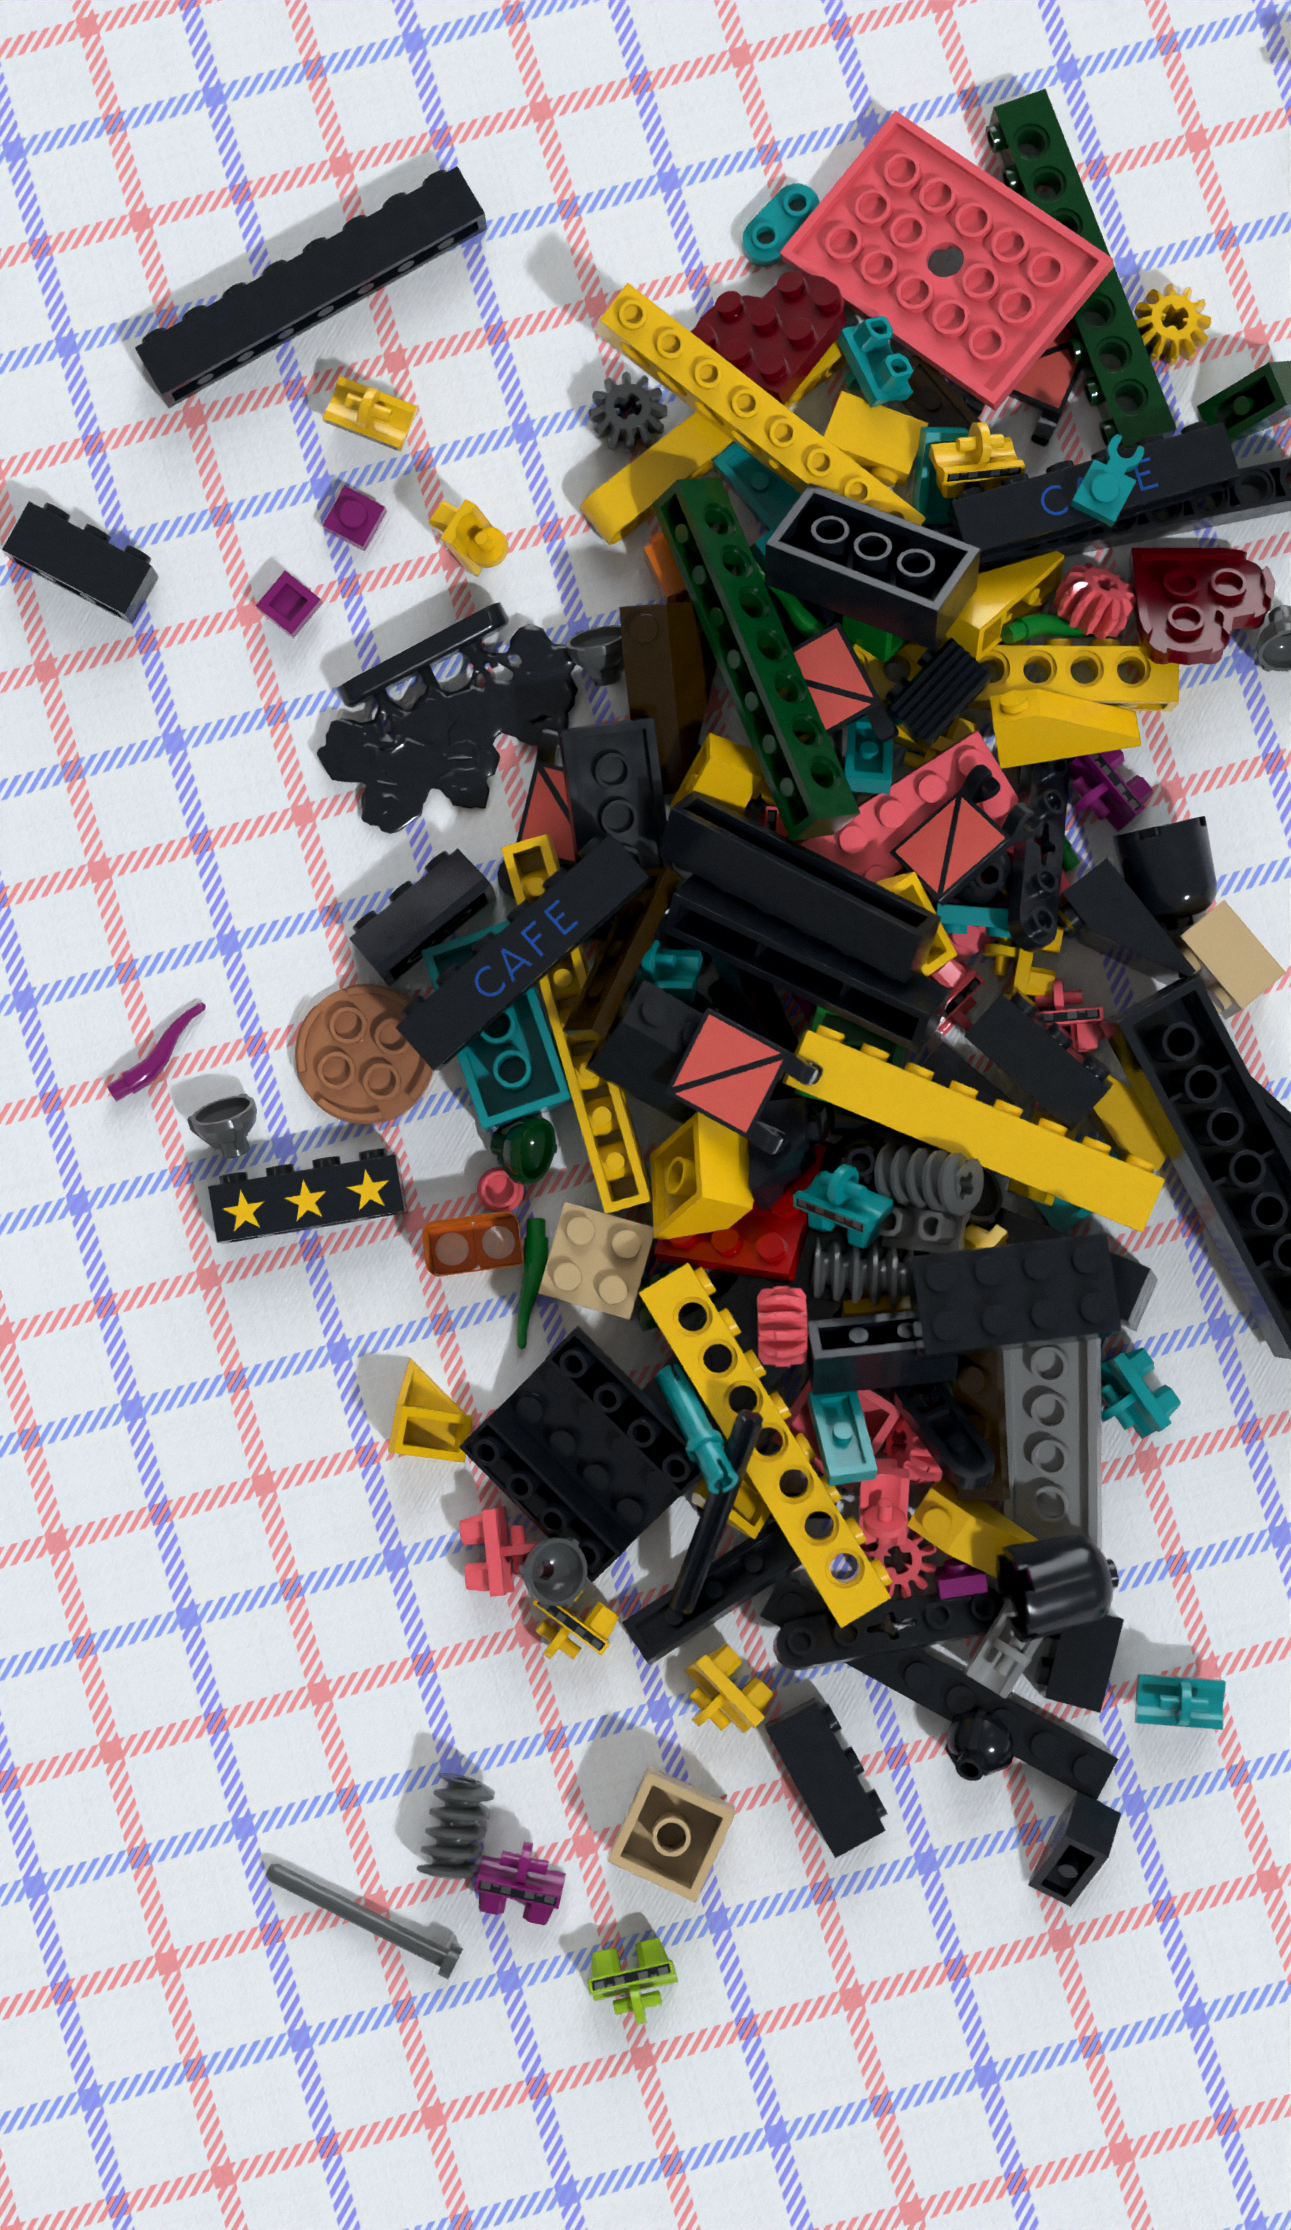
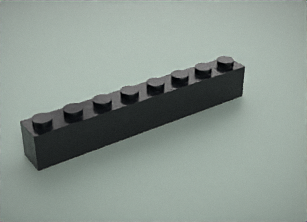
M455 167L448 172L446 170H439L432 173L423 181V186L409 194L401 192L393 195L384 202L382 209L368 217L366 215H359L352 218L343 226V231L328 239L321 237L311 241L303 248L302 254L288 262L286 260H279L265 268L262 273L263 276L248 284L241 282L231 286L223 293L222 299L207 307L199 305L190 309L183 315L181 322L168 329L158 328L148 333L142 339V344L136 346L135 349L168 408L487 230L485 213L459 168Z

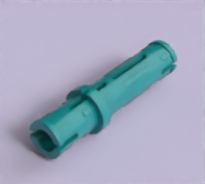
M674 1364L673 1368L677 1374L675 1377L671 1366L667 1365L657 1373L655 1381L660 1387L687 1442L685 1451L689 1459L698 1464L709 1491L719 1494L720 1489L716 1483L718 1480L722 1491L726 1492L736 1485L738 1475L733 1470L723 1450L725 1441L720 1432L712 1428L686 1376L683 1366Z

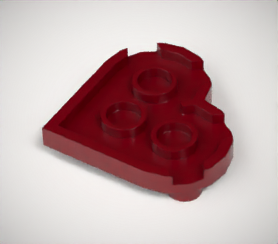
M791 270L782 274L777 281V285L762 298L749 295L741 296L736 291L724 292L716 299L715 305L699 319L695 328L690 332L781 404L785 405L840 335L846 323L844 300L838 286L825 277L803 276L801 272Z
M1131 548L1129 566L1132 592L1136 597V604L1134 606L1136 627L1142 644L1148 649V658L1156 664L1176 663L1194 665L1200 663L1215 664L1219 662L1222 658L1223 650L1229 644L1233 629H1256L1263 625L1265 615L1271 609L1275 590V580L1270 568L1265 566L1262 570L1259 565L1246 559L1247 552L1237 549Z

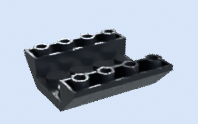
M577 1326L459 1448L548 1538L566 1539L569 1537L579 1542L578 1547L583 1552L587 1562V1578L593 1582L674 1501L682 1497L703 1474L698 1464L689 1459L685 1451L687 1442L680 1428Z

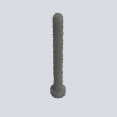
M271 1864L265 1876L270 1882L440 1967L438 1975L449 1979L463 1951V1948L453 1943L450 1949H447L280 1864Z

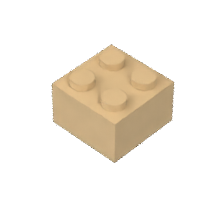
M1225 900L1174 941V944L1196 970L1189 977L1199 976L1218 1014L1220 1013L1225 1020L1244 1009L1286 974L1283 968Z
M564 1202L538 1294L631 1320L654 1240V1228Z
M648 1765L608 1852L607 1861L688 1900L696 1902L736 1814L735 1805Z

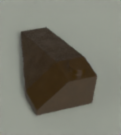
M692 602L619 607L630 719L649 716L654 718L663 794H675L678 792L695 759L717 662Z

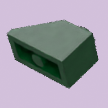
M1291 361L1269 362L1197 406L1202 420L1208 421L1209 426L1224 422L1230 443L1287 420L1291 417Z

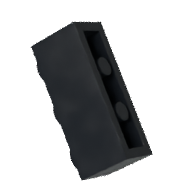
M29 501L2 549L7 557L17 565L133 625L159 577L152 565L149 564L152 559L142 551L129 545L126 546L124 551L109 543L111 537L90 524H86L84 529L68 522L70 519L69 514L46 502L44 507L41 508Z
M1005 990L967 1031L964 1037L1065 1127L1072 1131L1113 1086V1083L1107 1079L1111 1072L1093 1055L1089 1054L1084 1058L1071 1047L1075 1040L1060 1025L1053 1022L1049 1027L1035 1015L1039 1008L1024 993L1018 990L1013 995L1010 991Z
M911 1311L807 1321L808 1348L806 1361L813 1395L955 1381L957 1379L958 1356L918 1361Z
M814 1697L765 1724L767 1733L835 1858L886 1831L880 1818L888 1815L876 1790L872 1789L866 1793L857 1776L865 1772L852 1746L843 1750L834 1733L842 1728L829 1703L820 1708Z

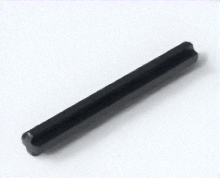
M743 1409L737 1414L724 1452L733 1470L738 1475V1481L733 1488L723 1492L717 1480L716 1483L720 1489L719 1494L709 1491L671 1594L669 1605L673 1611H680L685 1615L694 1612L762 1429L763 1417L757 1412Z

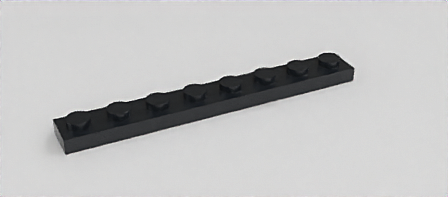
M785 1575L775 1585L760 1613V1617L782 1628L786 1623L795 1619L832 1612L821 1594ZM879 1626L867 1629L868 1633L887 1632L890 1640H895L894 1634ZM919 1648L844 1662L951 1722L962 1713L978 1712V1709L987 1711L988 1715L1000 1720L1010 1730L1014 1740L1011 1754L1014 1757L1090 1798L1098 1799L1118 1761V1758L1012 1699L1008 1697L1004 1699L963 1672Z

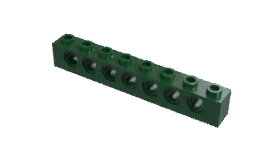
M1046 88L993 107L989 126H986V136L992 152H1000L1005 165V168H1002L1004 184L1110 256ZM1032 144L1039 150L1040 154L1033 157L1025 156L1019 151L1018 146ZM1041 185L1048 186L1054 190L1056 196L1051 199L1041 198L1036 194L1034 188ZM1113 267L1068 322L1067 326L1071 336L1067 338V347L1074 364L1083 363L1082 368L1086 379L1083 380L1085 396L1091 407L1096 405L1103 420V422L1099 423V429L1106 448L1111 439L1118 434L1122 436L1118 446L1119 452L1136 448V443L1148 436L1162 434L1164 439L1173 437L1177 428L1115 267ZM1089 311L1097 312L1104 318L1105 324L1102 326H1091L1084 320L1083 314ZM1102 354H1113L1120 360L1121 367L1117 369L1106 368L1100 362L1099 356ZM1119 396L1131 397L1136 402L1138 409L1133 412L1123 411L1117 406L1115 398Z
M721 478L678 479L652 504V507L790 841L833 835L860 814V810Z

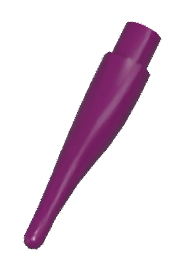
M199 1003L184 1012L163 1033L157 1045L146 1059L122 1073L121 1078L107 1085L109 1092L116 1102L130 1093H137L158 1077L169 1062L180 1034L194 1017L205 1011L206 1005L204 1003Z

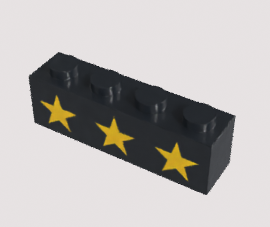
M386 1148L359 1152L360 1161L341 1164L340 1156L312 1160L313 1169L295 1171L294 1164H286L266 1168V1177L248 1179L247 1172L219 1176V1185L208 1186L217 1243L227 1244L408 1213L399 1157L396 1155L387 1156Z

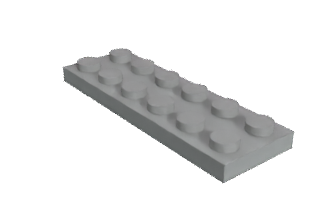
M1101 1339L1003 1351L1010 1499L1004 1500V1516L1038 1540L1068 1535H1082L1092 1540L1102 1549Z

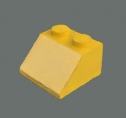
M700 1112L695 1113L650 1154L654 1238L665 1240L725 1230L752 1209L754 1197L749 1190L748 1139Z

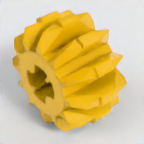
M1172 283L1166 285L1163 295L1153 288L1146 296L1147 303L1139 302L1134 313L1139 319L1135 321L1142 335L1145 347L1153 349L1150 355L1151 362H1156L1161 354H1166V359L1170 366L1177 363L1179 354L1189 361L1196 354L1195 347H1204L1208 336L1204 330L1210 327L1211 317L1200 314L1206 306L1205 299L1194 302L1189 300L1192 295L1191 286L1186 287L1181 295H1176V289ZM1164 320L1168 324L1177 322L1179 324L1178 329L1174 325H1171L1166 328L1163 325Z

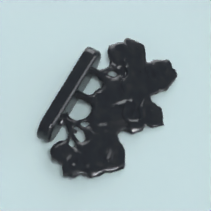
M501 602L492 604L339 686L337 692L345 706L354 708L373 698L376 699L379 706L374 720L364 723L344 718L331 721L329 730L326 733V745L318 749L317 756L332 780L361 782L366 785L367 788L361 797V818L363 822L379 826L381 831L389 834L399 832L416 818L422 816L423 804L432 788L441 790L450 799L453 806L485 809L490 791L487 779L495 774L500 761V755L493 745L496 737L503 733L516 737L519 741L526 744L538 745L540 734L543 730L558 731L568 728V713L575 705L578 688L570 675L576 664L568 655L566 645L553 644L543 628L528 624L518 628L510 639V647L506 653H491L482 650V640L499 632L509 623V618ZM458 653H463L474 665L472 677L468 684L452 692L441 689L434 676L432 667ZM517 654L521 658L522 663L520 665L513 664L509 661L508 657ZM489 663L491 668L494 669L499 663L512 671L514 676L509 681L496 679L487 671L485 665ZM479 673L486 679L485 684L481 688L476 683V677ZM420 674L427 688L411 709L404 710L389 699L386 691ZM387 717L393 728L390 734L384 733L382 729V722Z

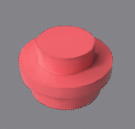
M494 1167L487 1170L479 1179L477 1195L479 1201L487 1210L493 1213L511 1212L518 1207L523 1199L524 1185L514 1183L503 1167Z

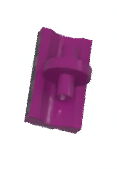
M1121 750L1077 756L1068 764L1069 773L1075 779L1071 786L1082 799L1072 808L1078 815L1087 808H1090L1100 821L1106 817L1115 830L1119 832L1146 808L1144 803L1153 794V789L1143 777L1138 775L1125 783L1115 770L1125 761L1124 753Z
M524 1841L521 1855L502 1851L501 1859L482 1855L474 1891L479 1892V1910L498 1915L504 1913L507 1898L523 1901L526 1903L522 1918L526 1919L527 1922L546 1925L553 1909H559L566 1873L547 1869L549 1861L531 1857L533 1843Z

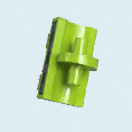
M660 1938L636 1943L640 1968L622 1971L616 1948L593 1952V1978L587 1979L590 1995H593L594 2001L630 1994V1997L613 2000L615 2015L633 2011L637 2025L647 2023L645 2008L662 2005L660 1990L641 1994V1991L678 1983L676 1968L672 1960L668 1961V1956Z

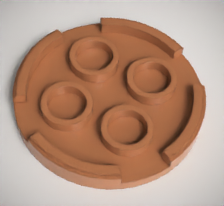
M357 984L347 986L330 994L310 1010L297 1036L295 1063L301 1083L316 1105L339 1120L358 1125H373L393 1120L409 1111L418 1103L427 1091L435 1070L431 1069L395 1028L404 1020L399 1013L411 1000L391 988L374 984Z

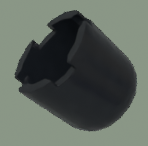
M1205 816L1113 836L1123 879L1157 922H1165L1166 930L1194 925L1193 915L1206 911L1214 902L1217 894V881Z
M1068 1535L1002 1547L1004 1554L997 1555L996 1573L999 1594L1001 1598L1010 1596L1015 1616L1008 1617L1007 1621L1015 1637L1022 1643L1094 1624L1102 1620L1109 1612L1113 1599V1588L1118 1587L1119 1584L1117 1568L1113 1560L1106 1559L1101 1549L1089 1538L1082 1535Z

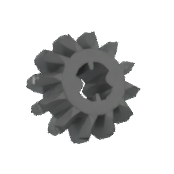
M629 372L622 374V384L617 385L613 379L607 377L604 380L606 392L594 391L592 394V401L597 406L589 410V420L598 423L594 428V435L596 438H603L609 435L607 443L608 448L611 450H615L620 441L625 442L626 452L629 454L634 453V441L639 440L642 446L649 448L652 446V439L649 433L662 435L664 432V424L659 419L667 416V406L658 403L662 398V390L659 387L647 390L649 379L645 375L638 379L636 385L631 384ZM630 406L636 408V415L630 414L627 419L620 418V411L627 412Z

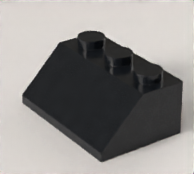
M458 848L450 855L447 851L438 854L425 866L424 869L428 873L414 885L410 880L403 883L389 896V900L392 902L379 914L374 910L370 911L353 926V930L356 933L349 939L389 987L423 959L421 950L443 943L496 899L491 883Z
M646 980L636 982L623 999L616 1014L617 1019L614 1027L606 1035L605 1040L598 1042L585 1069L683 1125L698 1111L665 1094V1091L704 1014Z

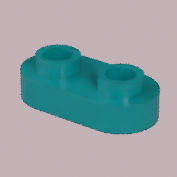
M799 183L785 186L750 221L743 232L742 249L745 257L752 264L759 267H771L782 260L779 252L819 205L818 196L813 189ZM794 200H799L804 203L805 208L801 211H793L788 205ZM762 233H769L773 236L774 240L770 244H762L758 241L757 237Z

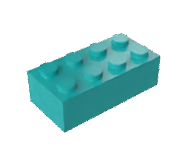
M507 920L421 950L434 991L439 988L435 983L436 979L445 970L455 963L460 968L463 967L475 956L471 948L490 931L497 936L510 922ZM534 987L457 1055L481 1127L485 1133L505 1127L523 1116L531 1118L573 1103Z

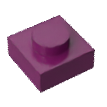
M344 485L322 526L325 531L365 551L387 511L385 506Z
M284 571L256 604V608L294 639L323 603L312 591L287 571Z
M957 1558L945 1560L943 1562L944 1566H938L935 1573H933L935 1587L940 1599L988 1592L985 1572Z

